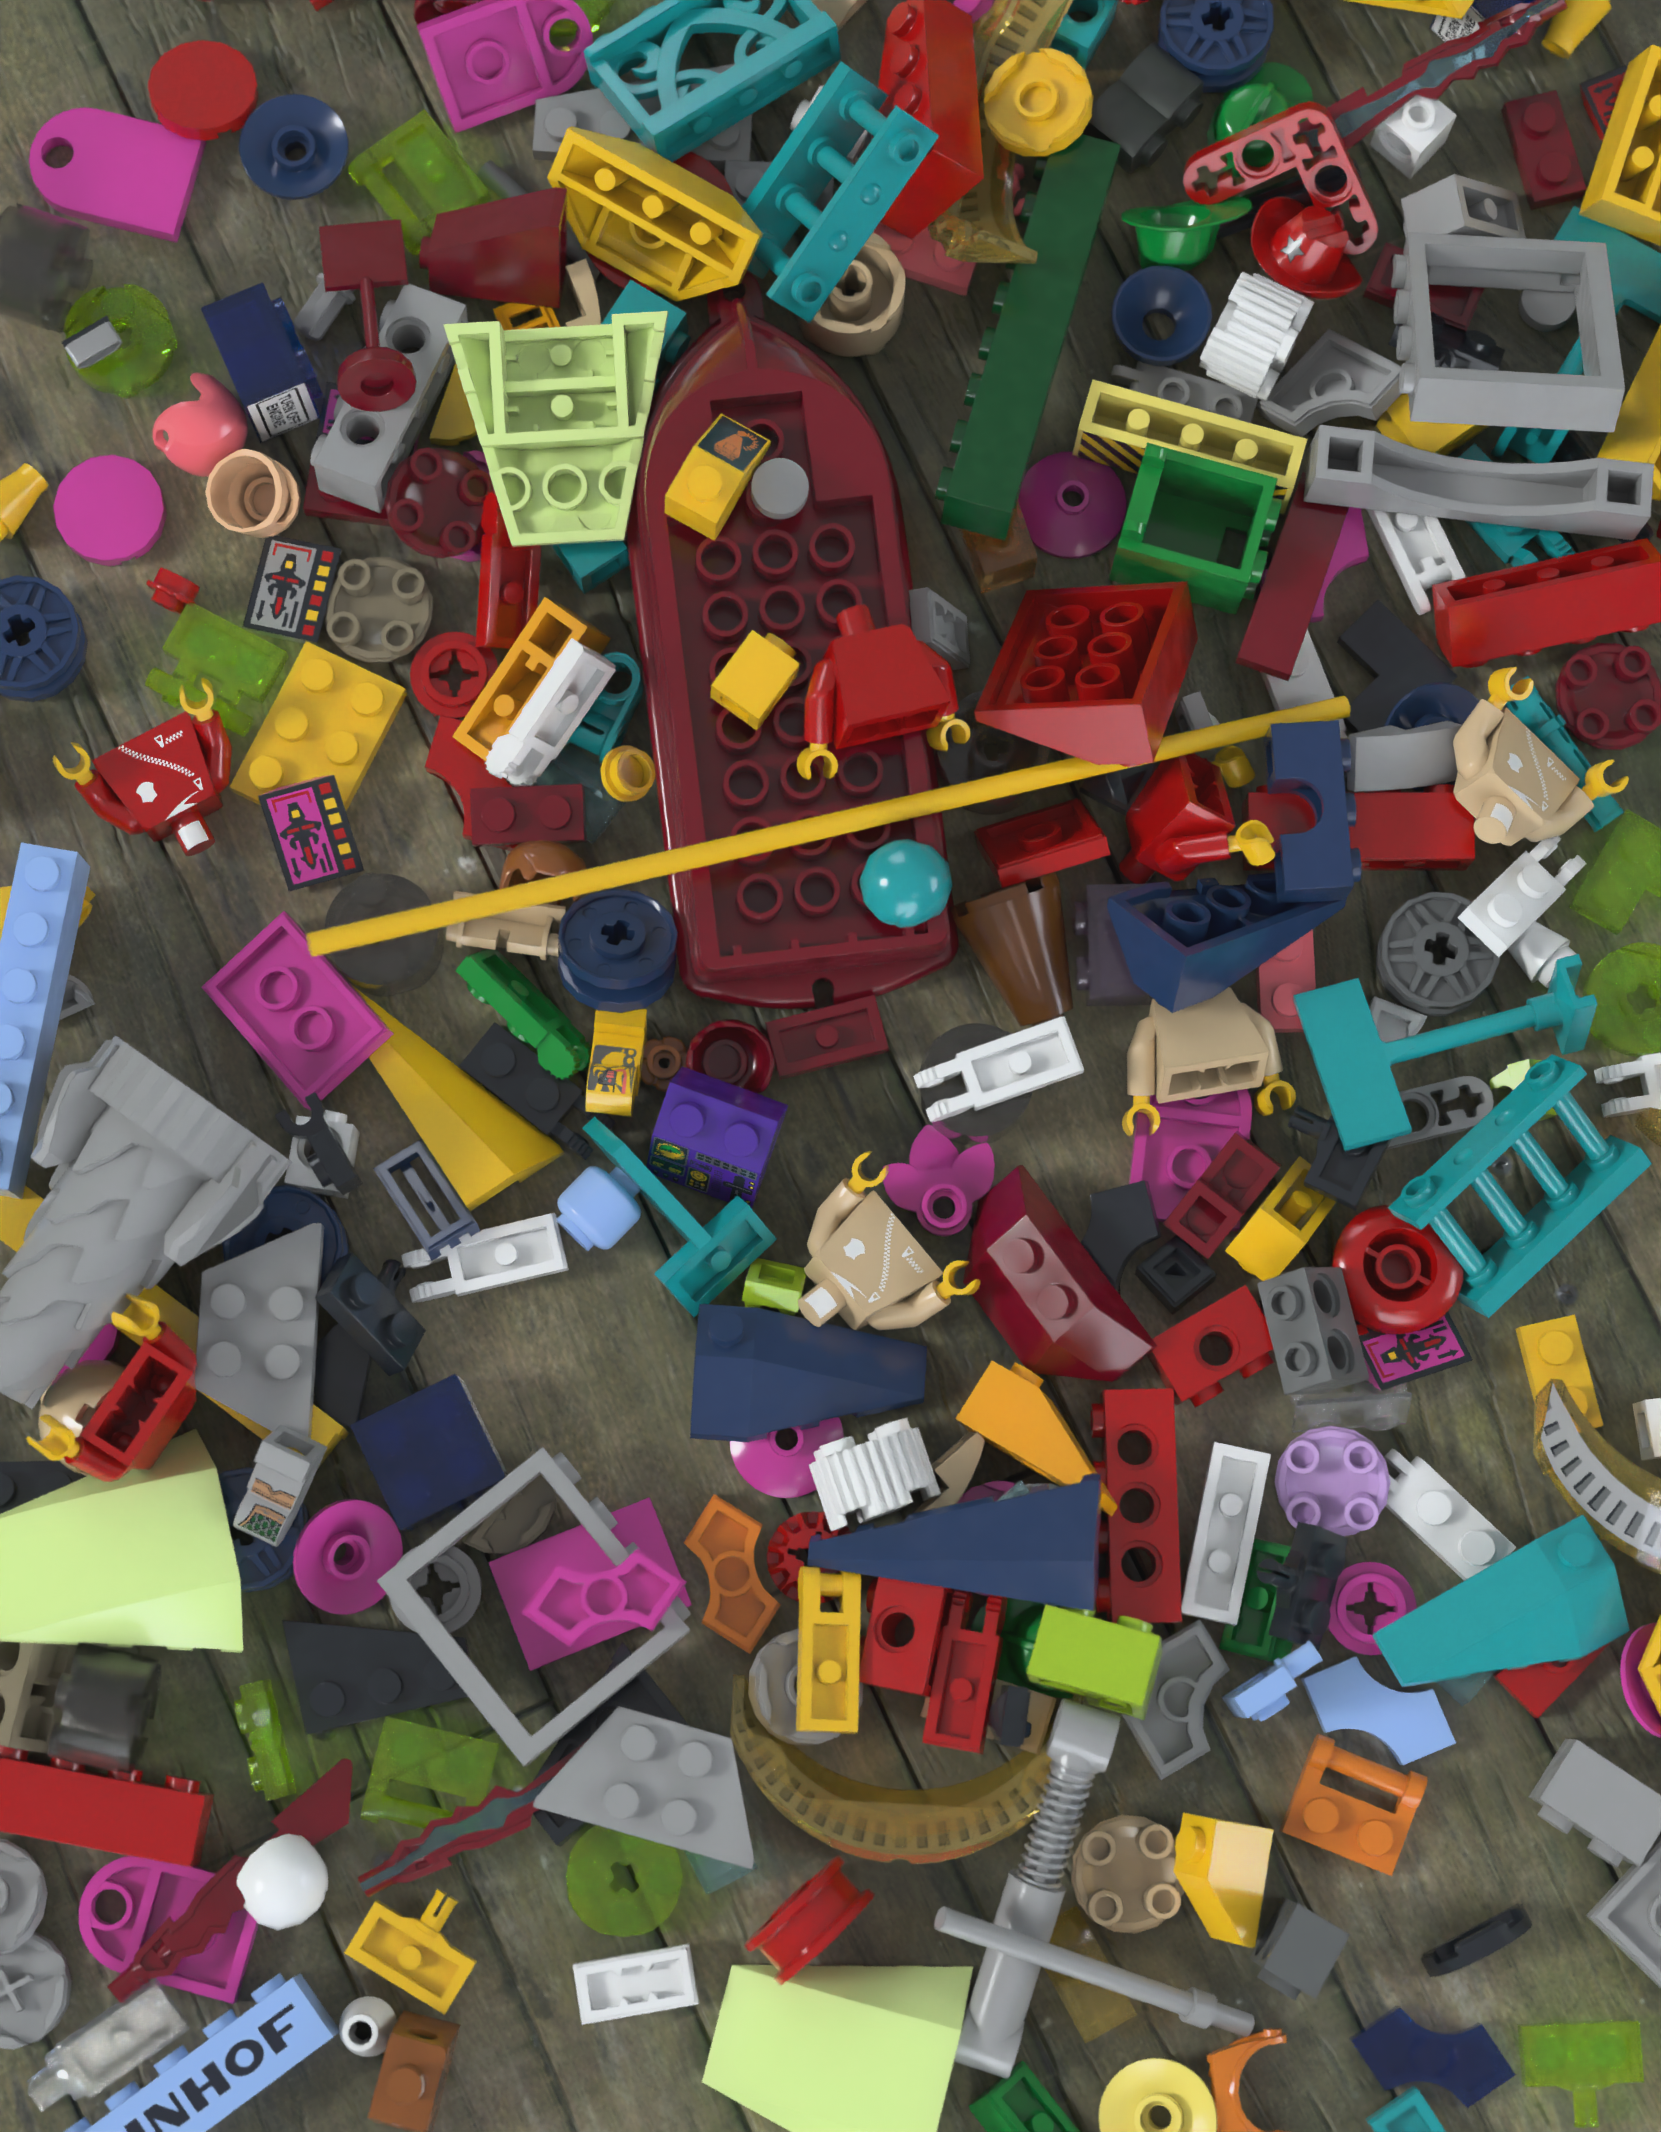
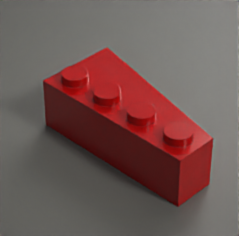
M907 0L906 2L899 3L887 18L878 87L889 96L878 111L885 117H888L897 105L939 135L880 221V223L911 240L984 179L972 15L947 0Z

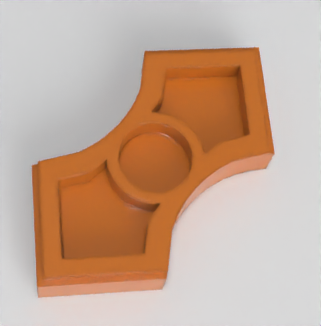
M714 1494L684 1541V1544L700 1558L709 1578L710 1599L701 1623L751 1654L781 1606L764 1589L755 1568V1545L763 1524Z

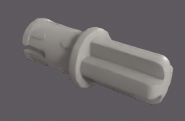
M319 273L316 277L318 286L294 319V327L302 335L314 341L321 340L344 305H351L355 300L353 294L355 289L325 292L323 273Z

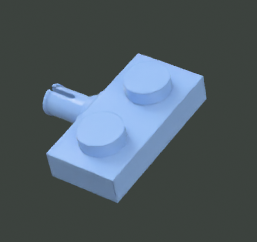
M1308 1640L1304 1645L1282 1659L1276 1658L1273 1660V1666H1268L1222 1696L1233 1716L1239 1718L1251 1717L1253 1721L1259 1719L1261 1722L1286 1707L1290 1701L1285 1693L1297 1686L1294 1679L1317 1663L1322 1662V1658L1313 1644Z

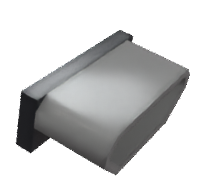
M105 316L61 343L77 369L87 368L117 351L123 341L108 317Z

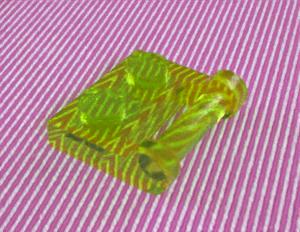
M425 109L358 155L349 164L347 169L358 185H365L392 220L401 219L402 233L404 235L403 242L412 255L420 254L422 237L432 235L437 214L487 203L491 200L488 189ZM393 161L432 211L422 220L417 218L382 173L383 167Z
M386 1716L360 1819L378 1824L380 1818L425 1829L433 1819L452 1817L454 1813L452 1811L388 1796L387 1788L390 1779L466 1797L465 1806H478L488 1795L500 1743ZM484 1809L460 1823L437 1826L434 1832L458 1838L463 1834L480 1831Z

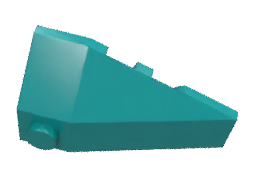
M1581 1515L1535 1539L1380 1629L1372 1637L1401 1686L1406 1687L1469 1677L1471 1674L1506 1668L1509 1671L1526 1668L1532 1664L1558 1660L1559 1662L1579 1660L1627 1634L1630 1629L1615 1565L1585 1516Z

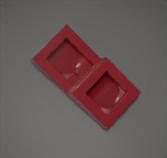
M1236 1131L1163 1224L1209 1259L1282 1165L1240 1132Z

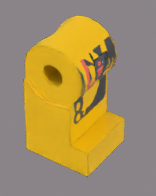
M646 1009L623 1013L595 1011L594 1036L586 1089V1112L632 1117L635 1097L638 1096L644 1046L647 1039Z

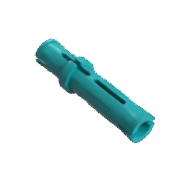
M1533 684V690L1526 699L1510 701L1505 706L1580 778L1576 786L1582 789L1585 786L1586 772L1592 766L1563 727L1567 724L1561 714L1556 716ZM1611 795L1597 797L1592 801L1595 807L1584 818L1595 833L1622 815L1624 810Z

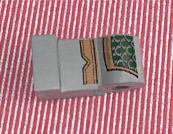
M283 1425L278 1426L261 1443L254 1460L257 1463L247 1485L248 1491L234 1519V1527L277 1547L288 1533L327 1450V1446ZM287 1447L295 1448V1449L299 1450L302 1454H300V1453H298V1452H296V1451H294V1450H292V1449H289V1448H287Z

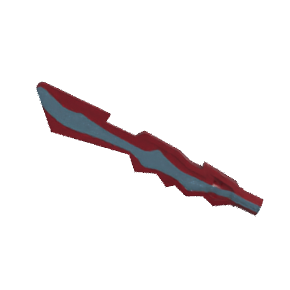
M1536 0L1535 2L1519 3L1478 22L1477 24L1480 29L1472 34L1449 40L1404 63L1401 77L1367 96L1364 87H1361L1327 107L1347 150L1413 97L1420 96L1437 101L1454 80H1474L1478 70L1498 66L1509 49L1527 45L1538 26L1567 9L1568 6L1565 0ZM1308 119L1300 123V131L1295 136L1306 135L1313 151L1323 152L1318 141V128L1323 124L1320 122L1312 125ZM1330 146L1326 151L1336 149L1334 146Z
M587 1740L520 1792L496 1785L478 1806H456L452 1817L431 1820L420 1837L400 1840L390 1859L383 1861L382 1864L358 1876V1881L365 1895L369 1898L393 1884L396 1885L399 1882L408 1883L451 1866L453 1864L449 1858L461 1851L484 1848L530 1827L533 1813L540 1810L533 1807L535 1798Z

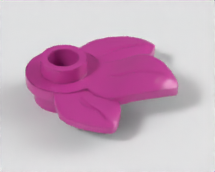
M928 1124L919 1132L912 1144L909 1164H888V1175L883 1180V1184L890 1200L896 1206L916 1213L919 1223L926 1231L941 1237L952 1236L959 1233L968 1224L972 1215V1203L983 1197L990 1190L994 1179V1155L988 1143L974 1145L958 1154L957 1148L947 1136L934 1126ZM939 1199H947L954 1205L955 1212L949 1218H939L933 1211V1204Z

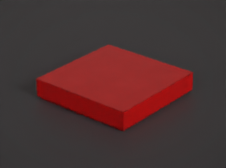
M1077 798L981 827L974 831L978 849L1002 888L1111 855L1106 835L1082 801Z

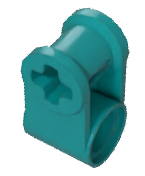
M620 652L607 653L603 656L616 665L615 672H625L632 677L631 685L620 694L608 693L603 689L565 745L567 746L569 743H572L599 756V763L601 764L605 755L610 750L622 745L629 723L644 693L643 679L638 665L630 656Z

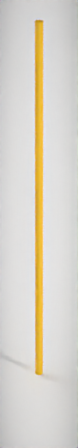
M1339 696L1162 737L1154 762L1265 737L1271 724L1334 721L1348 718L1350 716V704L1345 696ZM1073 757L306 933L307 944L311 956H319L1132 767H1124L1119 764L1096 765Z

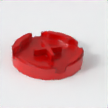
M206 40L182 43L165 52L152 67L147 85L152 108L156 112L161 124L167 130L183 138L201 141L218 139V133L226 132L231 129V133L241 129L256 109L259 96L253 66L240 51L224 43Z

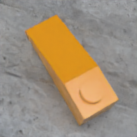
M544 597L452 737L487 761L488 751L492 750V745L496 739L509 734L508 731L521 714L522 709L529 702L571 638L599 654L603 652L611 638L571 609Z
M991 1361L957 1415L956 1420L969 1432H978L989 1445L1061 1487L1080 1483L1084 1475L1098 1474L1054 1402L1040 1389L1044 1380L1018 1363H1014L1011 1369L1008 1370L998 1363ZM1101 1480V1510L1112 1516L1118 1506Z

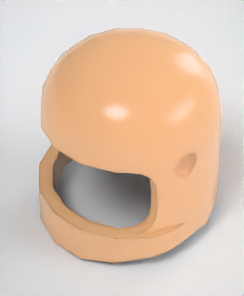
M249 449L237 450L218 462L209 475L206 487L208 508L215 520L228 530L257 538L276 536L289 528L298 515L301 503L299 484L292 472L266 454Z

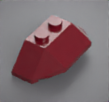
M1018 1165L979 1200L967 1261L970 1263L965 1268L963 1283L967 1287L969 1283L976 1279L981 1281L979 1289L972 1294L1025 1368L1036 1374L1113 1382L1117 1381L1157 1347L1156 1343L1023 1165Z

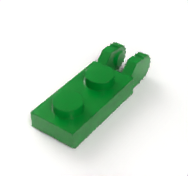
M484 949L465 957L455 971L467 982V988L470 993L479 1001L491 1005L507 1021V1027L515 1037L537 1048L538 1063L546 1071L550 1070V1075H554L556 1079L560 1077L563 1080L574 1076L573 1074L588 1069L592 1051L590 1041L586 1042V1037L571 1024L572 1021L497 949Z

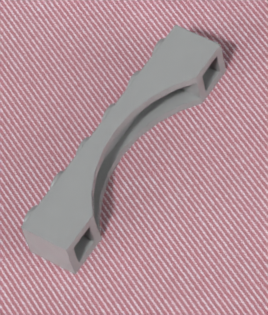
M1319 425L1307 453L1304 502L1634 540L1651 517L1654 464L1607 458L1541 464L1475 461L1420 450L1394 441L1376 431Z

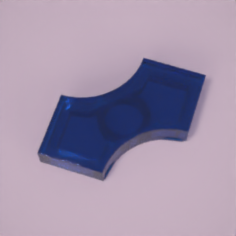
M1395 2006L1349 2038L1381 2088L1385 2091L1407 2082H1429L1448 2089L1466 2108H1469L1516 2075L1484 2026L1479 2022L1460 2031L1437 2032L1419 2026L1403 2009Z

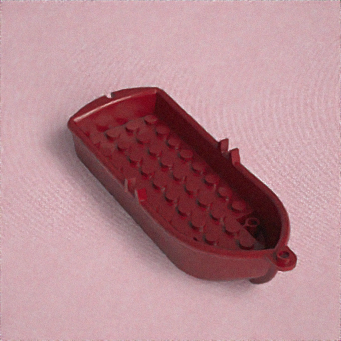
M746 271L740 284L707 293L710 327L672 365L652 397L626 531L664 851L939 788L934 748L927 741V729L836 750L832 741L827 743V751L835 756L838 763L837 773L832 778L824 777V759L821 755L815 757L811 762L810 780L803 778L798 772L797 758L803 750L810 747V743L804 739L805 699L814 666L823 659L830 642L842 637L836 616L849 607L866 605L870 610L876 629L904 624L912 630L909 590H913L898 483L890 457L877 428L850 387L824 360L795 337L764 319L760 285L756 278L748 271ZM729 291H738L742 294L743 298H735L733 301H730L725 297V294ZM722 413L771 441V445L758 467L774 458H785L794 461L806 473L809 490L804 507L796 515L786 519H773L762 514L752 501V476L714 541L665 514V495L693 446ZM752 630L763 638L768 633H771L785 641L796 652L793 659L800 663L796 679L758 730L752 728L710 697L711 685ZM942 811L667 875L672 918L678 932L676 951L679 974L684 986L697 996L736 1005L769 1009L815 1008L812 986L817 981L830 983L833 988L832 997L833 1004L835 1005L874 994L875 997L887 994L948 966L954 960L959 944L957 925L953 920L950 909L954 905L952 889L946 907L940 915L917 926L899 928L896 925H888L880 921L863 901L860 877L869 856L881 846L896 840L910 839L930 845L935 848L949 865Z

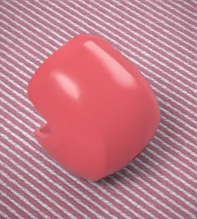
M197 372L191 374L190 381L201 393L199 400L180 402L167 408L156 419L152 437L154 445L165 453L175 466L189 474L207 477L218 462L235 451L243 449L247 438L248 424L245 412L235 396L212 375ZM164 430H165V431L167 432V434H168V437H169V440H168V441H167V440L164 438V436H163V431H164Z

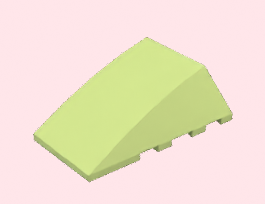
M668 311L612 314V324L504 330L500 321L443 324L512 547L625 540Z
M197 1429L171 1439L149 1470L132 1469L114 1482H104L89 1475L0 1514V1641L78 1645L79 1642L108 1644V1647L132 1648L133 1645L166 1646L167 1649L171 1650L207 1648L221 1649V1652L242 1653L243 1630L239 1570L217 1468Z
M732 1964L702 2082L790 2132H937L962 2030L973 1966L806 1965L780 1986L774 1980L778 1970L773 1964Z

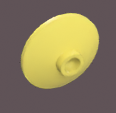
M1147 2058L1126 2066L1109 2082L1100 2102L1099 2128L1100 2132H1217V2111L1210 2090L1193 2070L1174 2060ZM1154 2106H1164L1169 2110L1171 2114L1169 2126L1158 2127L1152 2122L1151 2110Z

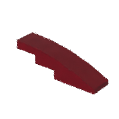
M1302 472L1235 662L1236 664L1285 681H1289L1349 509V507L1304 502L1305 472Z

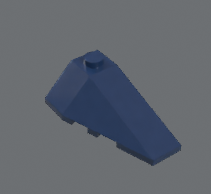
M1274 872L1250 874L1246 884L1219 885L1215 878L1198 879L1196 888L1172 890L1168 882L1149 883L1109 897L1107 909L1133 983L1155 999L1159 1005L1174 1013L1215 997L1343 909L1347 898L1345 900L1277 904Z
M699 1304L690 1438L752 1442L767 1438V1433L791 1427L800 1426L801 1430L818 1427L822 1420L849 1414L862 1417L924 1403L927 1346L826 1323L816 1327L807 1319L760 1308Z

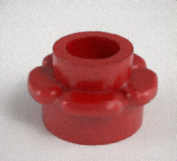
M160 567L154 581L147 580L146 585L155 591L151 601L169 611L181 615L185 606L191 609H196L198 606L194 600L200 587L172 571Z

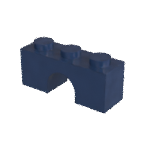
M1339 720L1271 724L1263 739L1268 794L1291 793L1298 795L1310 804L1315 815L1314 828L1303 833L1281 834L1273 847L1275 852L1274 869L1277 904L1345 900L1353 889L1354 882H1360L1362 870L1359 848L1350 847L1349 827H1355L1356 824L1354 793L1345 792L1344 772H1350L1351 769L1350 741L1348 738L1340 737Z

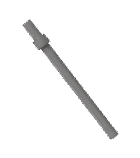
M947 1907L940 1908L936 1915L935 1929L1177 2013L1182 2022L1202 2029L1212 2025L1243 2037L1249 2036L1253 2030L1254 2016L1252 2014L1217 2002L1214 1994L1194 1987L1184 1991Z

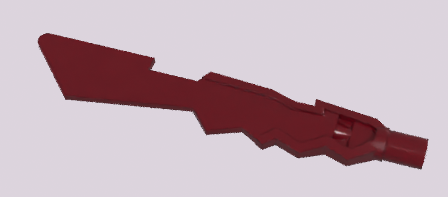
M347 1758L340 1760L271 1822L279 1831L267 1841L285 1834L303 1836L314 1846L349 1824L353 1772L352 1761ZM234 1855L196 1893L187 1911L174 1922L171 1916H169L135 1953L133 1962L129 1964L130 1966L107 1985L119 2002L123 2004L152 1978L173 1975L182 1958L203 1953L214 1934L226 1933L233 1913L245 1909V1898L237 1885V1878L248 1860L247 1857Z

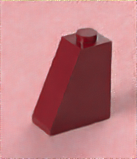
M554 187L437 214L432 235L422 237L419 254L420 269L428 270L429 291L436 294L560 308L567 274L565 267L567 266V188Z

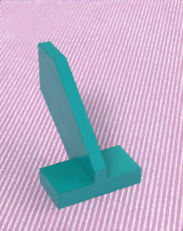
M596 1117L591 1119L582 1128L608 1159L639 1187L640 1193L687 1241L654 1275L693 1317L699 1313V1304H709L777 1240L751 1207L738 1195L702 1227L638 1157Z

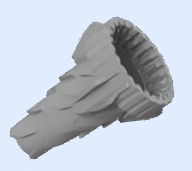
M116 1035L112 1040H105L90 1061L64 1066L58 1074L39 1126L37 1145L30 1157L44 1168L58 1166L49 1182L51 1191L28 1223L23 1245L1 1273L9 1279L0 1290V1392L33 1409L63 1366L66 1365L71 1369L76 1366L103 1327L112 1322L111 1314L116 1312L122 1315L132 1302L125 1297L126 1294L138 1297L144 1287L152 1289L165 1276L174 1262L182 1266L242 1230L263 1209L264 1199L292 1162Z

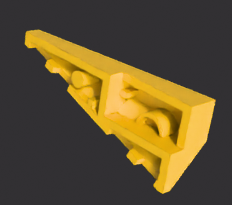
M354 987L394 1033L368 1058L469 1211L483 1204L517 1180L521 1183L565 1154L559 1144Z

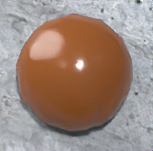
M527 841L516 846L506 857L499 889L581 871L587 868L580 856L557 841ZM582 895L574 896L573 901L577 902ZM562 899L544 904L559 906Z

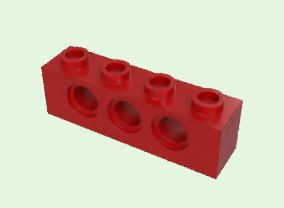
M1174 1388L1104 1390L1100 1393V1403H1092L1090 1407L1091 1437L1101 1438L1102 1461H1093L1092 1465L1096 1472L1101 1474L1102 1482L1118 1507L1112 1516L1104 1512V1519H1101L1098 1554H1105L1106 1577H1098L1097 1612H1107V1622L1117 1624L1118 1616H1127L1147 1623L1182 1622ZM1135 1433L1146 1441L1148 1454L1142 1464L1132 1465L1121 1459L1117 1445L1122 1435ZM1131 1490L1139 1491L1148 1499L1150 1512L1142 1523H1132L1122 1516L1119 1503L1125 1492ZM1131 1548L1145 1551L1152 1562L1151 1573L1142 1582L1130 1580L1122 1571V1557Z

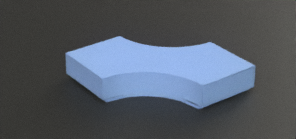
M1357 1656L1301 1678L1324 1733L1340 1729H1356L1369 1733L1388 1747L1399 1765L1408 1764L1456 1743L1433 1689L1429 1688L1408 1693L1389 1689L1375 1681L1364 1670Z

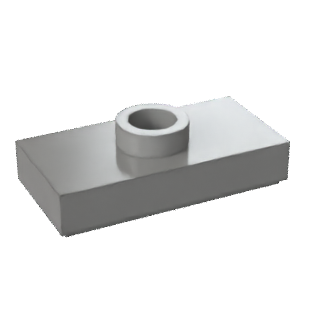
M928 587L909 590L911 625L916 639L925 642L948 661L952 670L969 668L970 653L967 616Z

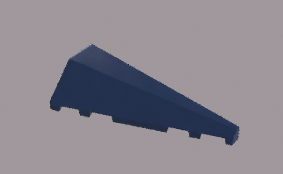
M1101 1474L1084 1475L1080 1483L1050 1489L1048 1484L1034 1486L1029 1494L995 1501L993 1496L908 1514L904 1522L876 1528L874 1522L859 1525L854 1533L828 1539H822L821 1534L811 1536L809 1542L808 1566L1094 1611L1098 1590Z

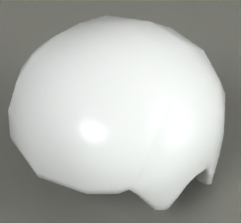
M285 1834L267 1841L249 1856L238 1874L237 1885L245 1898L246 1903H244V1907L255 1921L269 1928L281 1930L302 1924L318 1910L328 1890V1871L321 1856L303 1836Z

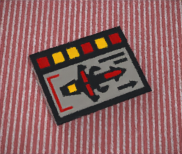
M277 535L266 537L242 627L255 633H260L263 636L297 643H305L306 641L318 643L342 549Z

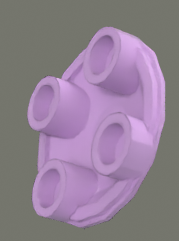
M1329 1425L1309 1429L1289 1443L1278 1460L1275 1487L1279 1504L1286 1512L1287 1520L1293 1527L1297 1528L1298 1522L1319 1526L1341 1536H1349L1368 1530L1375 1525L1379 1514L1387 1503L1390 1477L1385 1458L1371 1440L1354 1429Z

